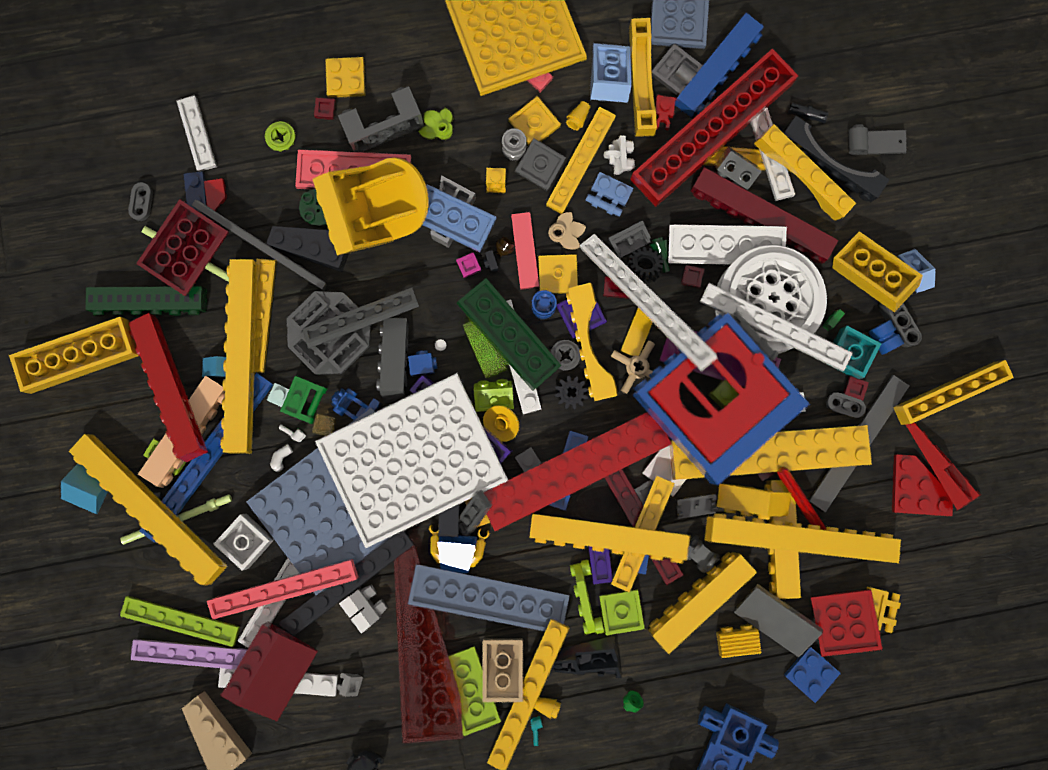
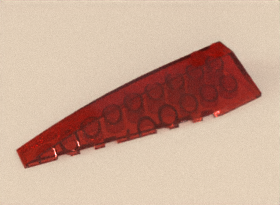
M414 545L394 561L403 743L463 739L461 696L434 609L407 604L416 564L420 565Z

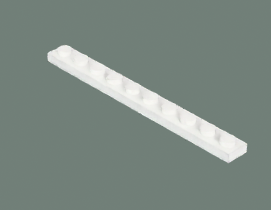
M595 234L580 245L581 250L701 371L717 359L716 354Z

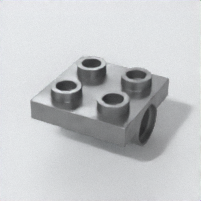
M674 44L651 71V74L679 96L703 65Z

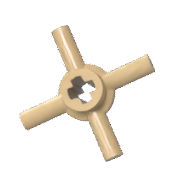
M648 340L640 356L628 358L616 350L612 353L611 357L626 365V370L629 374L621 388L622 392L627 394L635 379L645 376L650 378L649 375L653 371L649 369V363L646 359L655 345L653 342ZM637 363H640V368L642 369V371H635V366L633 364L636 365Z

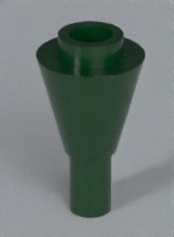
M663 237L652 240L653 244L649 246L653 249V252L657 251L658 255L662 256L663 273L670 271L667 261V240H663Z

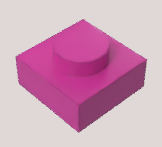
M474 252L456 260L464 278L481 271Z

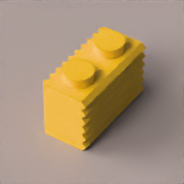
M751 624L741 625V629H733V627L721 628V631L716 632L719 655L722 658L761 653L758 629L752 627Z

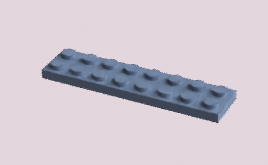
M416 564L407 604L546 631L551 619L564 624L569 595Z

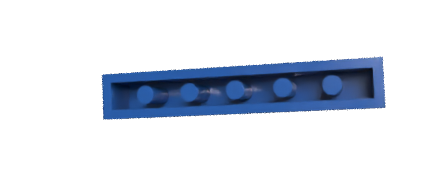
M746 13L680 93L675 101V105L691 118L695 113L699 114L705 107L703 103L707 99L711 100L716 94V87L718 85L722 86L726 82L729 71L734 72L740 64L738 60L748 55L751 50V44H756L762 37L761 31L764 26Z

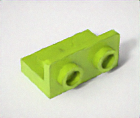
M500 379L497 382L479 381L475 383L474 399L476 412L487 411L490 407L496 405L514 409L512 381Z

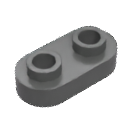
M137 183L131 191L128 211L129 215L137 221H144L150 215L153 191L147 184ZM143 191H146L145 196H141ZM143 209V213L139 215V210Z
M832 393L826 399V406L830 411L847 417H861L866 410L862 400L842 393ZM834 399H836V400L838 401V405H837V406H834V405H833V400H834ZM852 405L856 407L855 412L851 410Z

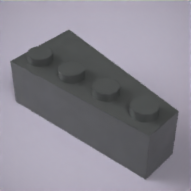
M387 318L383 320V325H380V336H383L382 343H379V354H382L381 361H378V372H381L380 379H377V391H380L384 403H396L407 397L404 391V387H408L407 372L405 371L408 368V355L406 351H408L409 325L407 318Z

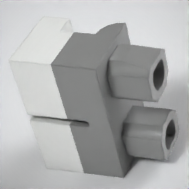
M372 585L363 589L360 588L339 603L349 618L364 607L361 612L351 619L361 633L375 623L388 608L383 599L375 605L370 600L377 593Z

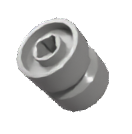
M509 129L504 133L502 137L504 156L510 160H519L524 156L526 152V136L521 130Z

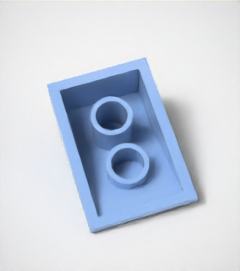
M593 43L591 100L628 103L631 90L630 46Z

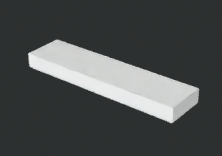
M196 96L177 100L197 171L202 172L217 167Z

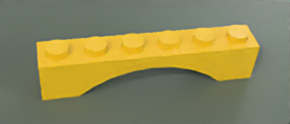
M650 18L631 19L629 34L635 136H654L657 123L651 74Z
M774 124L765 130L754 143L767 157L777 161L794 173L809 188L819 202L820 207L834 221L845 217L856 204Z
M592 283L568 288L569 293H566L568 304H572L573 312H570L572 322L577 324L578 330L575 331L577 342L581 341L582 349H579L581 360H585L586 363L584 373L586 379L590 380L591 386L588 387L590 397H594V401L618 396L614 376L599 363L590 343V319L597 303Z

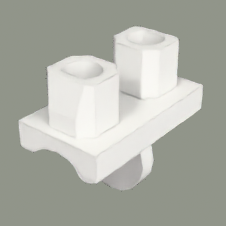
M619 136V139L612 141L613 145H609V151L604 152V158L609 159L611 165L614 164V174L618 175L635 167L634 159H629L626 153L633 152L634 142L626 140V136Z

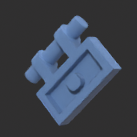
M599 172L591 188V191L597 193L595 197L588 194L586 201L592 203V206L596 208L600 207L606 210L610 215L615 214L620 217L623 210L616 206L617 204L626 205L633 188ZM604 196L612 200V203L609 204L601 199Z

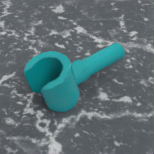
M540 716L531 719L534 746H538L537 729L543 728Z

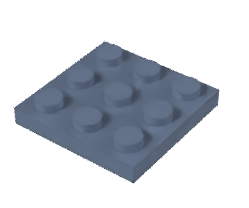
M652 0L651 45L673 46L676 44L678 47L705 49L709 0Z

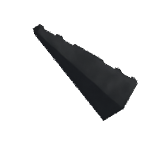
M607 637L561 648L552 669L558 673L584 675L587 672H594L601 677L605 673L615 674L616 678H622L619 651L615 637ZM535 655L523 657V667H529Z

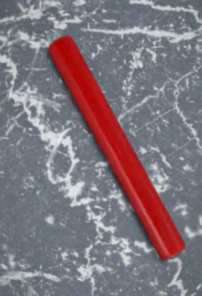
M781 467L777 474L810 525L820 526V530L826 531L825 525L788 468Z

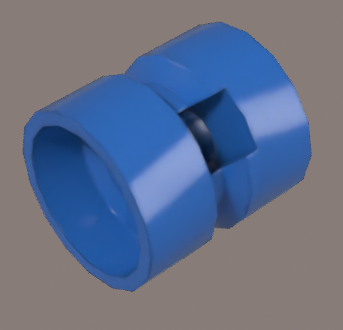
M547 290L537 292L532 299L533 314L540 319H547L554 314L557 305L555 295Z
M891 320L868 331L872 339L881 343L879 348L881 355L904 344L901 336L894 333L896 328Z

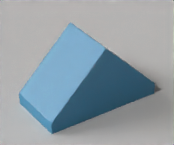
M214 356L203 358L202 377L226 378V372L223 368L226 357Z

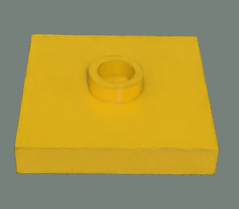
M539 256L540 291L547 290L552 294L569 293L568 288L578 286L577 256Z

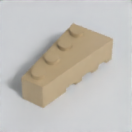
M205 691L182 708L208 770H234L252 754Z

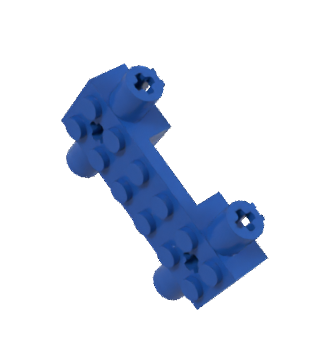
M727 703L722 713L707 706H704L700 712L698 725L713 731V734L697 770H743L746 761L752 762L756 752L771 759L775 756L779 741L764 733L767 725L761 719ZM737 730L742 731L740 734H735Z

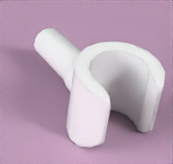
M283 425L279 426L280 430L289 434L297 442H301L306 437L300 429L293 432Z

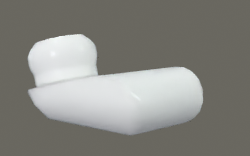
M289 444L273 453L270 466L275 472L283 470V458L293 452Z

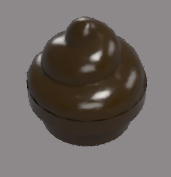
M504 236L497 240L496 251L499 257L511 254L514 251L513 247L515 244L513 241Z

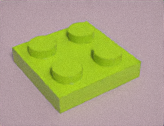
M637 589L630 592L623 591L599 595L605 635L645 629Z

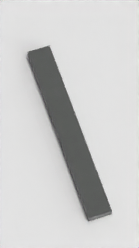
M195 200L192 206L324 292L327 289V284L200 201Z
M894 375L889 378L858 425H868L870 445L893 412V407L899 403L909 388L908 384ZM856 466L829 468L808 501L821 511L826 512Z

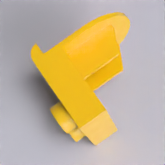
M388 158L370 166L327 172L313 178L317 191V201L322 207L329 229V238L335 247L337 255L386 244L410 235L422 226L427 216L429 201L425 182L419 171L404 159Z

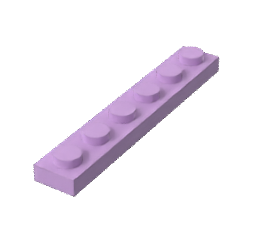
M134 639L131 660L236 670L248 649Z

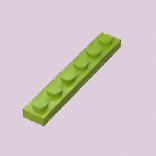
M130 596L125 597L120 614L121 617L231 647L235 646L240 626L212 620L211 618Z

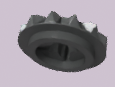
M570 340L557 342L550 352L562 365L558 368L561 370L573 369L578 365L581 358L579 347ZM571 349L569 353L570 359H564L560 362L562 357L560 353Z

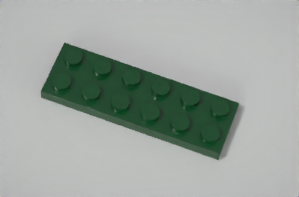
M487 278L457 302L458 306L532 391L562 366Z

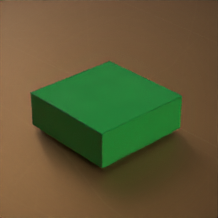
M840 309L834 311L823 324V327L827 331L833 329L845 313Z

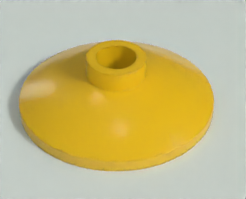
M496 405L490 407L485 412L483 417L484 427L503 442L510 441L518 434L519 421L511 409Z

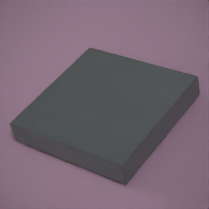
M533 138L515 172L547 191L566 157Z

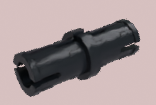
M791 102L790 110H788V114L803 117L807 121L811 119L824 124L827 120L826 116H828V111L818 110L811 105L803 106Z

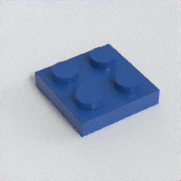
M809 647L794 662L784 676L816 703L841 673L812 647Z

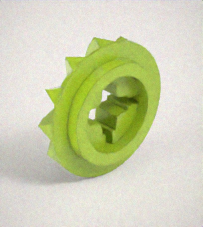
M286 122L271 124L265 133V140L268 146L280 152L289 150V147L294 145L296 138L294 129ZM277 131L282 135L285 134V136L283 137L284 142L280 141L279 139L276 140L278 138Z

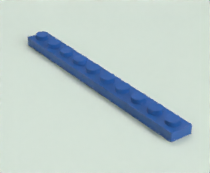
M258 373L254 375L253 412L273 386L271 382ZM221 421L205 442L208 452L191 460L162 500L176 516L224 453L221 448V438L224 437ZM143 528L140 529L143 535L157 543L149 531Z

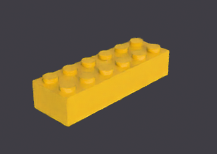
M118 317L9 355L20 392L32 394L138 357L139 355L135 350L137 345L129 334L131 330L128 324L129 320Z
M730 552L726 553L720 559L722 562L717 567L714 565L711 570L706 572L708 575L703 580L701 578L692 585L693 589L688 593L684 592L679 596L678 603L667 607L660 619L656 618L649 624L650 628L648 631L668 654L757 573L740 554L735 552L731 554Z

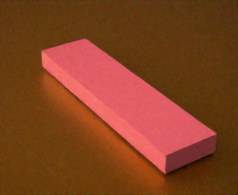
M530 212L511 214L520 290L538 288L539 281Z

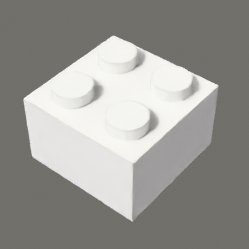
M240 514L214 545L243 571L250 568L274 541V538L249 515Z

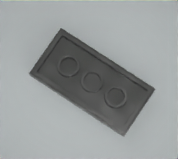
M758 584L734 610L735 614L797 657H800L823 634L821 627Z

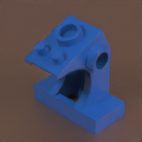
M343 388L340 391L337 390L331 398V404L334 407L333 411L341 416L345 413L353 420L370 408L377 412L382 405L381 402L374 398L369 406L356 398L357 393L349 388L347 390ZM352 401L362 406L356 415L347 410Z

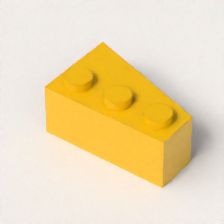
M719 484L717 507L724 508V512L736 513L737 510L741 511V515L744 516L758 514V518L770 520V516L789 515L791 493L774 492L767 489L762 490L733 484Z

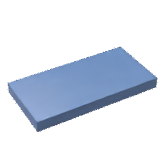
M427 184L428 212L422 225L481 252L497 217Z

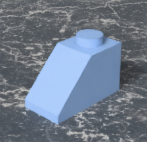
M916 249L898 255L900 260L923 275L920 286L915 290L916 293L935 287V268Z

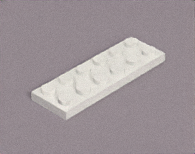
M670 225L668 263L731 265L742 254L757 247L767 245L786 247L787 227Z

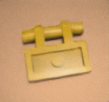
M867 587V589L872 591L879 630L881 631L882 623H885L884 631L892 633L893 627L897 623V620H895L897 609H900L901 605L899 602L900 594L892 593L891 600H888L889 592ZM889 606L888 616L884 617L885 608Z

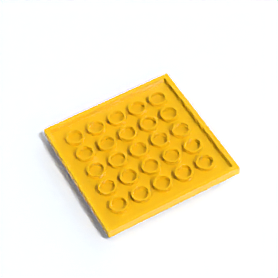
M445 0L480 96L587 59L565 0Z

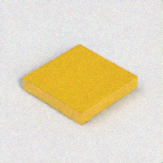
M538 96L508 119L515 129H519L525 134L528 145L531 144L533 138L542 142L561 127L560 122Z

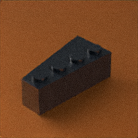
M272 226L266 243L276 251L343 272L349 253L337 255L335 247L329 238V230Z

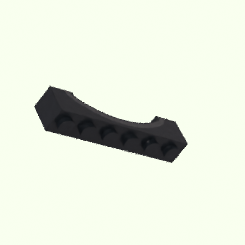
M795 116L789 122L783 133L821 170L827 172L830 178L843 183L846 189L856 192L864 201L872 202L880 196L890 179L875 169L870 172H864L837 162L818 145L810 131L811 125L798 116Z

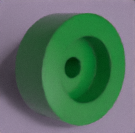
M629 691L623 697V707L626 711L635 713L644 705L642 697L635 691Z

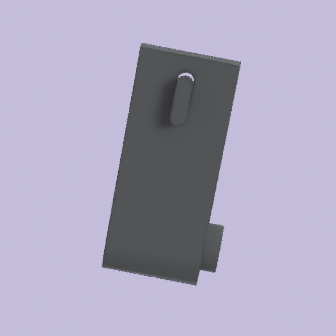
M854 125L849 130V153L853 155L906 153V130L868 131V128L864 127V125Z

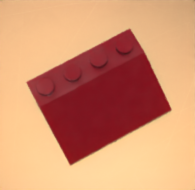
M179 199L136 264L182 295L187 296L229 232Z
M267 621L260 627L221 696L237 706L278 721L318 650Z

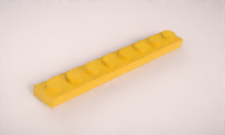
M554 619L550 620L524 678L523 702L513 703L487 763L499 770H507L570 627Z

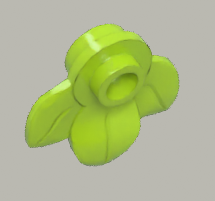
M444 108L440 113L434 110L426 111L424 113L426 125L419 130L421 136L430 140L436 137L440 139L450 138L453 132L451 125L452 113L447 108Z

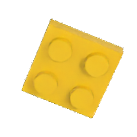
M363 57L326 59L328 98L365 96Z

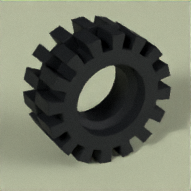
M643 247L642 251L638 248L636 252H632L627 267L643 283L647 281V284H650L651 280L654 283L660 277L663 260H661L662 256L658 255L657 251L653 253L652 248H649V251H647L646 247ZM638 263H648L652 268L643 269L638 266Z

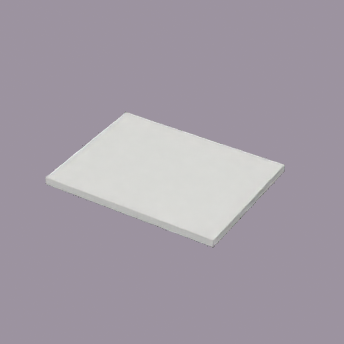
M457 373L315 441L365 548L472 498L477 491L482 490V492H485L508 481Z

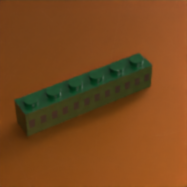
M201 286L192 287L187 296H184L172 287H86L85 310L92 312L94 316H105V313H112L113 316H124V313H131L133 316H143V313H150L153 316H161L162 313L179 316L181 312H188V315H200V312H207V290Z

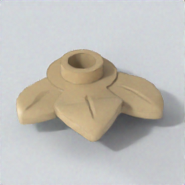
M567 212L558 217L557 223L549 228L548 234L552 241L560 242L564 248L573 250L580 247L577 238L584 233L586 227L581 223L573 222L572 213ZM556 230L561 231V235L556 236L554 232Z

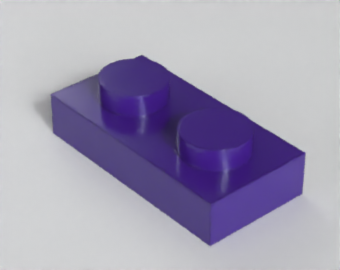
M588 546L593 584L612 582L609 549L604 548V552L594 551L592 546Z

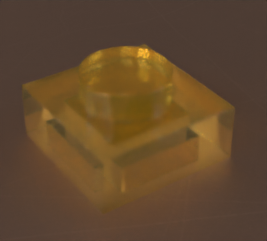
M316 414L312 433L325 436L333 433L336 418Z

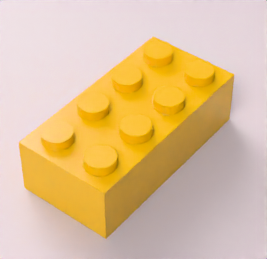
M860 231L833 260L834 270L893 312L920 286L923 277L922 274Z

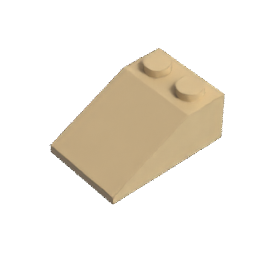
M523 638L483 639V702H523Z

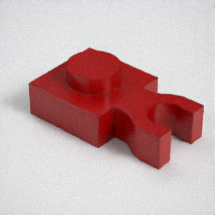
M657 95L655 103L656 116H659L656 120L657 129L659 128V123L663 122L666 125L665 130H669L670 121L668 118H673L675 97Z

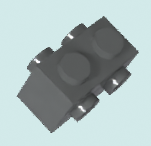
M729 146L715 164L718 175L725 179L729 177L733 180L732 183L747 190L762 172L759 166Z

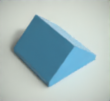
M77 463L61 481V499L98 514L108 491L100 487V482L96 478L87 474V469L83 465Z

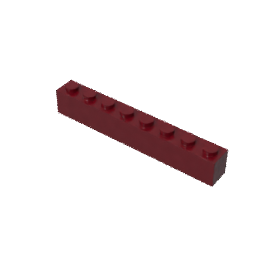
M705 167L690 191L694 193L693 195L697 199H705L710 202L712 207L727 211L726 213L733 218L738 217L747 226L787 227L786 245L793 247V250L801 254H806L815 263L823 264L826 262L838 242L834 237Z

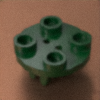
M316 189L309 190L301 196L299 204L300 214L307 223L313 226L326 225L327 222L322 207L317 205Z

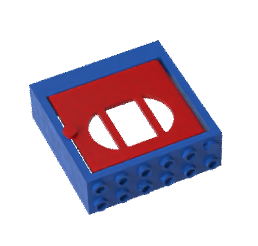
M728 312L723 316L719 314L708 323L710 326L708 329L704 327L696 333L714 353L732 355L742 364L745 370L746 385L745 388H742L717 359L712 362V365L738 393V396L720 412L716 411L687 378V375L697 366L680 349H678L680 354L674 353L663 362L666 365L664 368L659 366L649 375L651 379L648 382L643 380L634 388L636 392L633 394L636 400L710 484L719 485L809 405L806 399ZM680 382H683L712 415L711 418L696 417L683 407L679 397ZM647 392L655 399V401L662 407V409L670 416V418L678 425V427L685 433V435L693 442V444L700 450V452L708 459V461L711 464H709L706 461V459L698 452V450L691 444V442L683 435V433L676 427V425L653 401V399L647 394Z

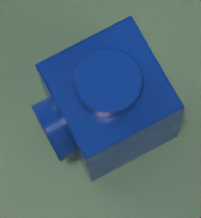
M418 351L416 355L408 356L410 375L412 377L435 374L434 369H438L436 357L433 358V355L428 353V351Z

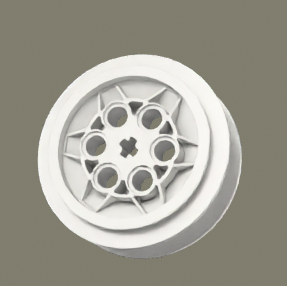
M767 245L745 252L725 270L717 284L718 288L813 334L819 328L825 315L827 293L820 272L807 257L788 247ZM766 276H771L774 283L769 284L766 281ZM784 284L790 285L791 292L785 291ZM750 287L757 288L758 295H753L750 292ZM768 297L775 298V301L769 300ZM786 303L792 304L793 312L787 310ZM715 309L716 316H718L719 314H721L722 316L725 315L724 313ZM753 328L760 337L767 339V344L773 350H776L778 354L794 348Z

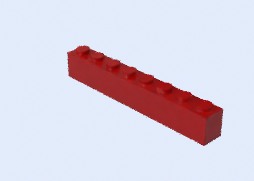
M147 313L129 322L128 324L131 329L129 334L137 345L135 350L142 359V369L148 375L147 383L154 392L155 396L153 399L155 404L160 408V418L167 427L166 435L174 446L172 448L174 456L177 459L188 462L207 453V448L158 319Z

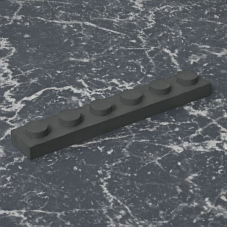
M410 288L303 328L306 343L310 348L419 307L413 289Z

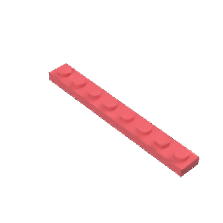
M350 559L207 600V604L213 620L357 580L359 577L354 561Z

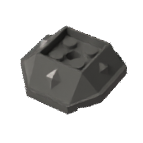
M314 291L287 318L288 347L316 375L343 374L370 347L371 325L309 348L305 340L303 328L358 308L342 292Z

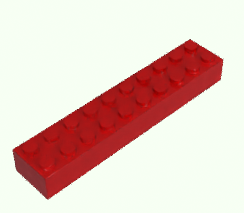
M772 48L635 170L630 180L655 207L658 206L791 87L798 78V75Z
M647 412L483 492L493 505L487 512L488 519L494 531H497L670 446L672 443L666 432Z

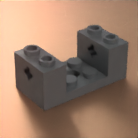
M409 86L406 88L400 87L394 93H391L399 115H391L380 123L374 122L366 129L356 108L344 110L338 115L354 152L362 153L424 127L421 113Z

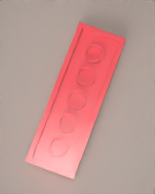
M298 150L296 188L316 189L313 178L327 172L370 166L388 158H401L411 163V155Z

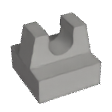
M341 673L340 677L344 680L342 684L337 685V689L340 691L339 694L345 697L358 696L363 677L358 674Z

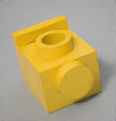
M487 168V193H505L506 168Z

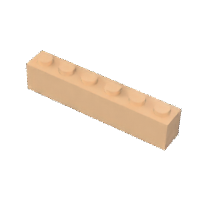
M207 376L203 378L189 399L201 435L204 434L208 421L213 420L216 416L217 408L222 404L223 398H225L223 386ZM166 434L138 473L141 477L161 488L169 485L173 479L172 474L174 470H178L184 463L183 460L177 459L172 451L174 446Z

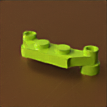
M589 559L582 560L581 563L570 565L572 577L576 576L577 585H574L576 597H580L581 604L578 605L580 617L584 616V633H605L602 617L593 618L584 576L592 575Z

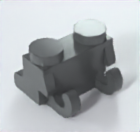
M695 535L689 545L688 560L693 559L698 563V569L706 573L714 567L720 555L710 551L702 544L699 537Z

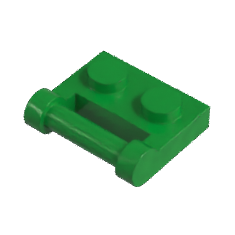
M295 376L280 412L313 424L315 420L313 417L327 389ZM314 389L316 393L307 414H301L310 390Z

